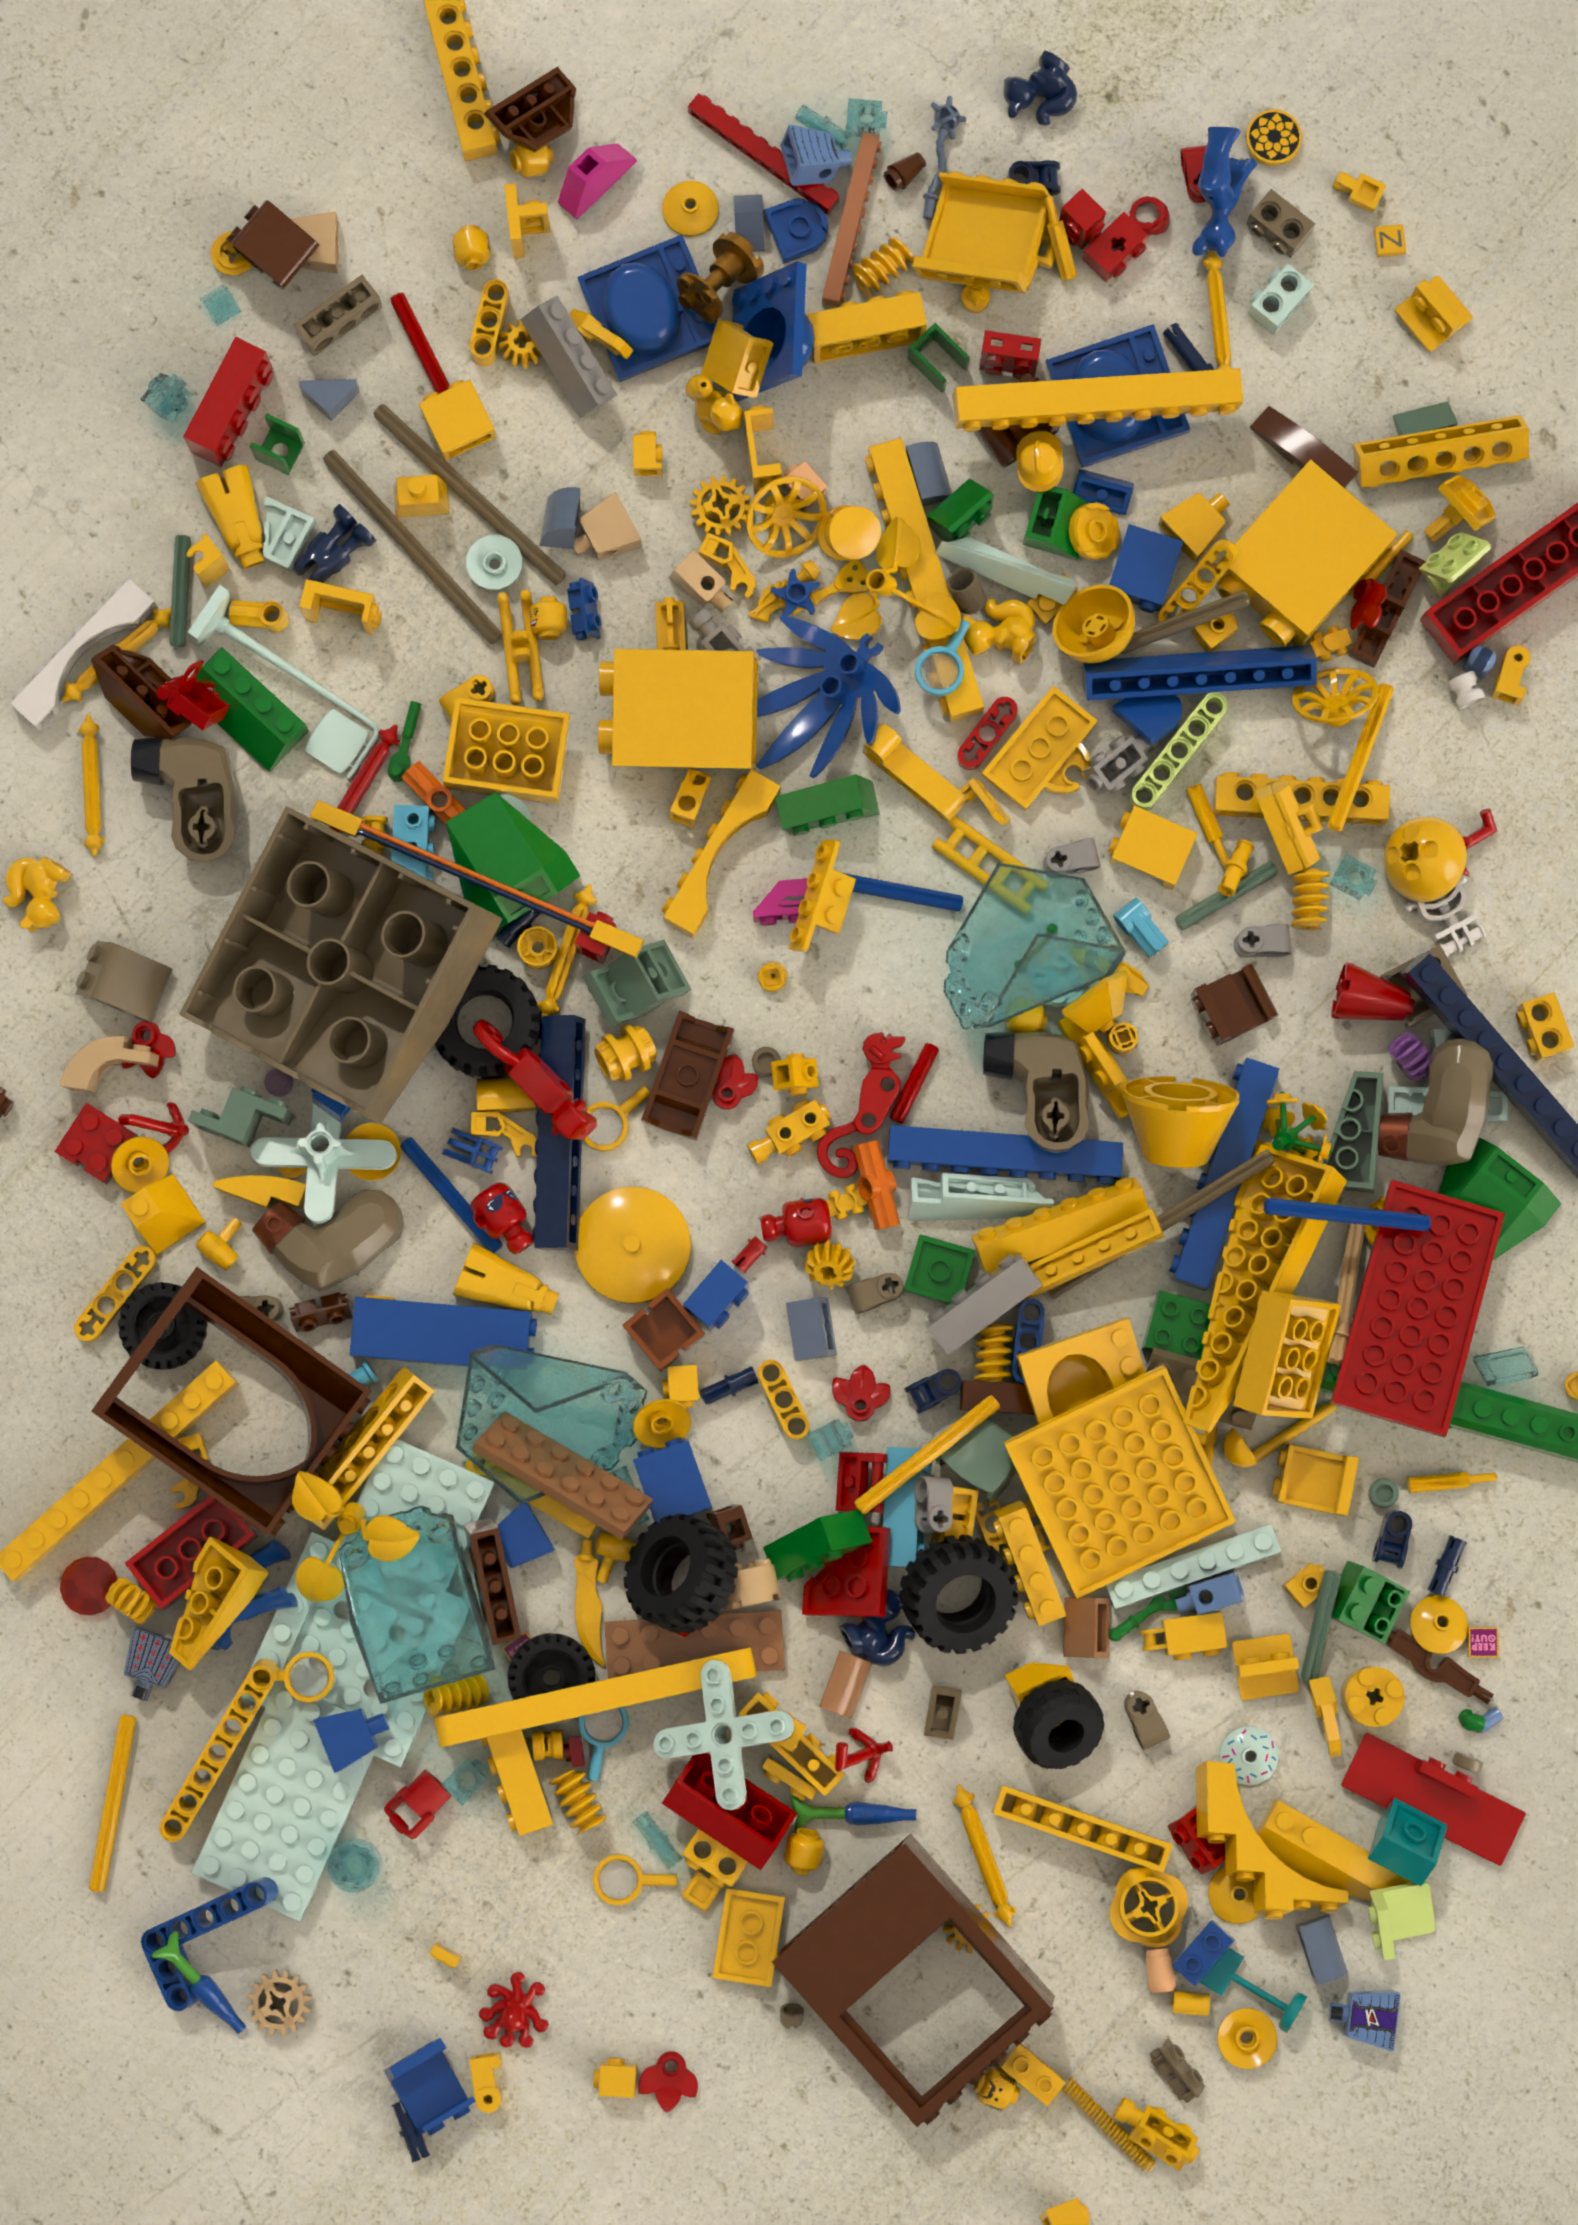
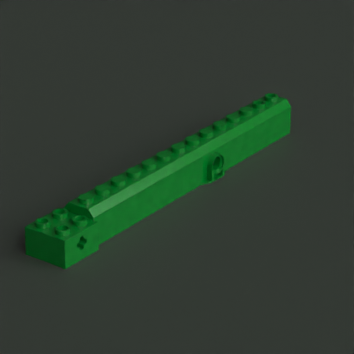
M1159 1290L1155 1296L1141 1349L1152 1352L1154 1347L1201 1360L1204 1348L1202 1339L1204 1332L1208 1331L1210 1322L1208 1314L1211 1304ZM1326 1363L1319 1391L1333 1394L1340 1366ZM1461 1381L1449 1429H1458L1578 1463L1577 1413Z

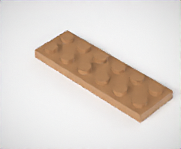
M506 1411L474 1442L472 1451L621 1540L652 1505L653 1499Z
M781 1610L720 1614L715 1621H708V1626L700 1630L695 1629L694 1632L686 1637L668 1631L644 1619L605 1622L608 1679L749 1647L752 1650L756 1672L785 1670Z

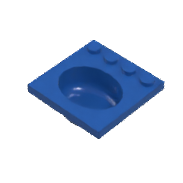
M682 234L577 277L593 317L602 324V327L619 336L634 350L628 359H624L620 354L616 356L606 348L619 382L710 346L717 319L712 324L707 323L700 315L692 309H685L678 301L680 293L677 288V278L683 273H693L699 276Z
M796 261L734 289L732 296L733 322L743 325V330L750 335L769 340L773 343L758 394L801 377L802 369L807 364L813 351L814 329L810 319L805 314L806 263ZM731 393L734 396V400L738 402L749 398L748 396Z
M1154 324L1046 360L1051 380L1171 373ZM1180 414L1178 417L1164 419L1162 415H1157L1142 421L1134 420V417H1127L1119 422L1112 423L1106 422V419H1097L1090 424H1078L1077 421L1066 422L1081 468L1190 432L1185 414Z

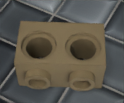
M1272 189L1250 213L1247 221L1249 229L1256 236L1266 238L1271 242V246L1276 252L1281 255L1286 254L1290 258L1311 235L1315 226L1312 220ZM1271 213L1275 220L1266 221L1262 218L1261 214ZM1292 230L1296 233L1297 237L1294 239L1287 238L1283 232Z

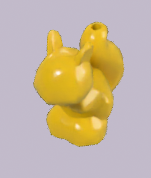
M699 374L691 377L685 387L686 396L695 402L696 415L703 429L708 434H720L725 431L739 429L744 413L737 401L734 400L733 394H726L724 391L713 389L708 376Z
M992 598L987 601L985 605L987 615L994 620L1002 621L997 627H993L985 621H975L968 615L963 616V620L970 623L964 635V640L972 654H983L995 645V649L998 651H1003L1004 649L1011 650L1013 661L1022 665L1036 643L1037 634L1032 632L1035 626L1033 611L1029 605L1020 600H1006L998 605L996 599Z
M45 855L40 860L27 857L18 859L11 864L6 872L5 884L10 895L4 896L3 903L10 908L19 906L24 901L26 891L28 890L33 899L26 907L25 917L19 924L20 928H28V931L48 928L60 921L59 910L51 901V898L55 899L58 894L55 889L57 882H67L73 874Z

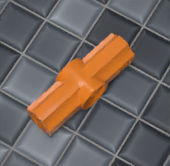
M420 761L407 769L401 777L416 795L429 806L431 812L445 825L446 821L465 810L451 795L450 791ZM442 794L448 798L447 804L440 808L435 807L432 804L433 798L436 795Z
M879 1139L854 1145L853 1148L861 1175L858 1178L857 1187L860 1196L868 1202L874 1229L880 1230L900 1224L893 1193L896 1190V1180L892 1172L886 1169Z

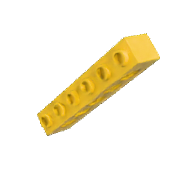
M423 0L465 162L498 154L496 144L501 143L498 129L495 126H491L490 120L484 115L488 109L492 108L490 99L484 100L482 91L487 90L484 74L477 73L476 64H480L477 47L471 48L469 38H473L471 24L469 20L464 21L462 12L467 11L465 1ZM446 17H454L456 19L451 24H444L442 22ZM453 43L463 45L459 50L449 49ZM460 69H466L470 71L469 74L464 77H459L456 75L457 71H459ZM468 95L476 97V100L472 103L462 101ZM476 121L483 123V126L477 130L469 127Z
M1522 415L1355 443L1353 444L1354 469L1358 471L1356 478L1361 487L1372 488L1384 483H1402L1408 479L1418 477L1430 478L1436 474L1447 472L1459 473L1470 468H1488L1491 465L1505 462L1516 463L1519 460L1529 458V428ZM1473 446L1472 449H1470V450H1468V451H1465L1467 448Z
M1223 772L1214 781L1213 813L1216 816L1264 818L1255 790L1269 784L1272 786V783L1278 781H1289L1293 793L1304 792L1308 796V802L1312 801L1321 822H1328L1334 805L1326 804L1323 800V795L1331 793L1337 799L1344 779H1337L1336 782H1325V778L1309 777L1308 781L1296 780V776L1282 775L1279 776V779H1268L1266 774H1251L1249 778L1239 777V774L1235 772ZM1378 780L1365 781V784H1359L1355 795H1361L1366 801V806L1357 807L1352 802L1345 823L1385 825L1389 820L1390 786L1383 785V782ZM1240 788L1247 789L1251 794V799L1246 801L1239 799L1236 790ZM1305 814L1299 816L1300 820L1308 821Z
M404 1366L319 1471L320 1473L317 1477L328 1482L339 1492L342 1499V1507H344L435 1392ZM325 1515L322 1520L311 1522L325 1531L333 1519H329Z
M1003 1784L1000 1785L992 1809V1813L1162 1873H1164L1173 1845L1170 1842Z

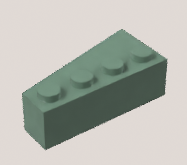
M1354 1071L1330 1140V1143H1332V1153L1329 1154L1327 1160H1323V1164L1334 1167L1347 1180L1343 1190L1374 1193L1384 1073Z

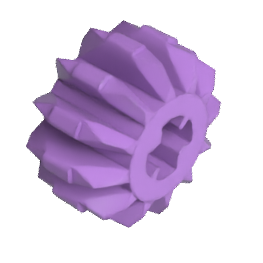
M1406 1032L1403 1035H1399L1388 1046V1052L1392 1059L1412 1081L1417 1082L1429 1075V1058L1431 1054L1413 1033Z

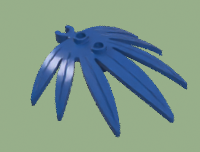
M781 615L780 620L792 632L809 644L826 652L805 648L777 647L758 649L756 653L767 660L786 666L798 668L825 667V670L785 685L758 699L757 717L790 708L806 700L819 690L821 691L782 731L757 763L756 767L759 769L769 767L801 748L827 724L840 705H842L824 739L809 776L816 778L831 762L843 744L851 727L859 697H861L863 731L866 743L870 746L876 737L879 718L874 691L882 704L897 715L901 712L900 700L890 680L868 662L872 657L878 656L884 648L883 645L877 642L873 648L869 649L868 645L873 637L868 633L862 636L860 647L855 652L849 645L830 632L805 621Z

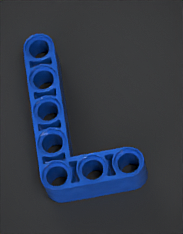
M268 1877L259 1878L144 1932L141 1937L142 1949L164 2000L170 2009L182 2011L194 2005L198 2000L190 1990L191 1983L175 1965V1971L172 1973L168 1968V1960L152 1958L153 1952L166 1946L169 1936L174 1931H177L179 1934L180 1953L189 1962L182 1946L183 1943L273 1902L278 1895V1887L274 1880ZM257 1887L262 1889L264 1893L263 1899L258 1897L256 1893ZM231 1899L236 1900L238 1903V1911L233 1909ZM206 1910L211 1912L213 1922L206 1918ZM181 1922L186 1924L188 1928L187 1934L182 1931ZM156 1933L162 1938V1946L156 1941ZM180 1989L186 1993V2001L180 1996Z

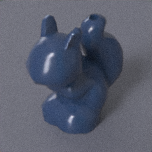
M1044 50L1039 58L1040 69L1037 72L1034 71L1028 80L1020 77H1007L1004 79L1003 95L1009 105L1008 115L1010 118L1016 117L1020 109L1029 107L1035 96L1047 99L1039 105L1036 111L1037 122L1043 126L1050 124V116H1063L1074 107L1078 95L1073 80L1067 75L1070 67L1052 52Z
M887 1589L885 1617H862V1622L858 1625L845 1623L839 1626L841 1634L854 1656L862 1654L867 1661L881 1667L889 1666L898 1661L905 1650V1639L912 1641L915 1638V1631L909 1625H899L890 1634L887 1633L886 1622L895 1619L903 1608L900 1602V1595H897L893 1590Z

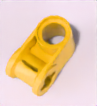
M475 675L460 686L444 694L438 702L452 721L455 697L491 702L495 696V689L486 676ZM481 685L486 693L480 695L476 687Z

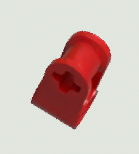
M1207 145L1181 148L1180 150L1187 194L1195 203L1206 202L1198 188V181Z

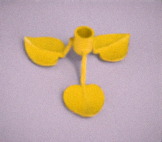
M897 516L891 521L877 545L876 560L878 565L882 567V570L874 569L866 578V585L872 597L865 593H855L849 596L842 604L837 618L831 627V631L838 636L850 640H861L862 636L866 633L873 636L882 624V617L877 611L880 607L878 595L889 597L893 593L921 609L916 616L915 626L917 632L922 637L928 640H940L956 633L961 623L960 610L956 602L949 595L933 592L927 597L924 605L896 589V580L890 574L896 573L898 566L901 568L912 566L918 559L921 551V542L918 535L902 518Z
M304 1471L297 1473L292 1493V1504L295 1511L304 1519L314 1522L322 1520L325 1515L329 1519L339 1516L337 1526L341 1532L325 1562L317 1557L310 1556L300 1563L296 1572V1584L299 1592L307 1600L312 1602L330 1601L338 1597L343 1591L345 1580L342 1572L338 1568L329 1565L345 1535L355 1534L361 1527L363 1539L369 1541L368 1552L370 1555L386 1562L404 1557L414 1548L419 1540L420 1532L409 1528L400 1520L387 1515L375 1516L366 1527V1511L362 1505L351 1502L342 1507L341 1496L332 1485L313 1474Z

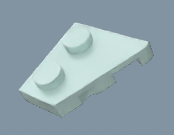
M266 496L264 500L266 522H264L265 542L263 543V557L266 561L291 572L317 521L309 515Z

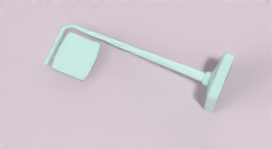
M219 585L188 630L189 642L199 648L215 631L219 634L225 633L370 725L374 734L367 745L365 741L368 731L337 710L331 709L318 724L306 745L305 752L335 772L341 774L348 767L352 768L347 775V779L351 780L378 740L379 728L377 724L230 624V620L225 617L230 604L229 590ZM364 745L366 748L364 749V751L362 752L354 766L351 765V763L361 750L362 746Z

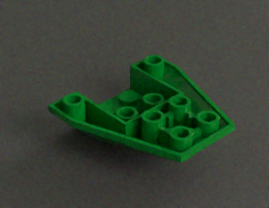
M496 792L446 821L456 864L539 900L546 901L580 877L566 851ZM459 878L463 898L503 918L498 928L531 910L529 907Z
M1479 1138L1476 1149L1469 1161L1447 1165L1438 1190L1439 1194L1505 1213L1493 1260L1543 1228L1561 1205V1202L1545 1183L1500 1148L1482 1138Z

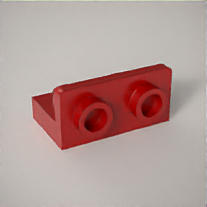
M1196 1805L1182 1817L1167 1826L1173 1840L1182 1847L1189 1857L1190 1864L1200 1874L1203 1875L1214 1870L1225 1861V1843L1211 1844L1208 1843V1839L1197 1838Z

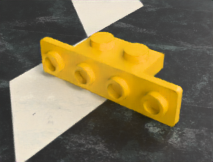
M822 840L816 849V860L812 872L807 878L805 896L798 907L799 915L797 922L790 933L789 950L807 952L815 926L833 934H840L856 881L855 878L833 869L841 844L840 841Z
M1067 1017L1061 1019L1058 1022V1026L1066 1038L1077 1042L1083 1065L1118 1119L1129 1115L1122 1096L1123 1085L1128 1080L1098 1033L1086 1032Z

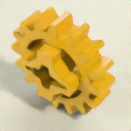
M722 475L720 481H716L714 476H710V484L707 485L706 482L701 481L700 486L702 490H693V496L696 499L690 500V507L695 508V510L691 511V518H699L696 521V527L705 526V535L715 531V535L720 537L721 532H725L729 538L731 537L732 529L741 532L740 522L746 524L745 514H747L749 507L746 504L751 501L750 495H743L746 491L745 485L736 487V478H733L729 483L726 482L725 475ZM722 490L730 491L733 494L729 495ZM711 492L712 496L709 501L704 502V505H702L704 498ZM717 497L719 498V501L722 502V505L725 506V516H723L722 511H720V509L717 507ZM740 508L737 516L731 521L730 516L732 513ZM712 518L718 521L720 524L711 522L708 519Z

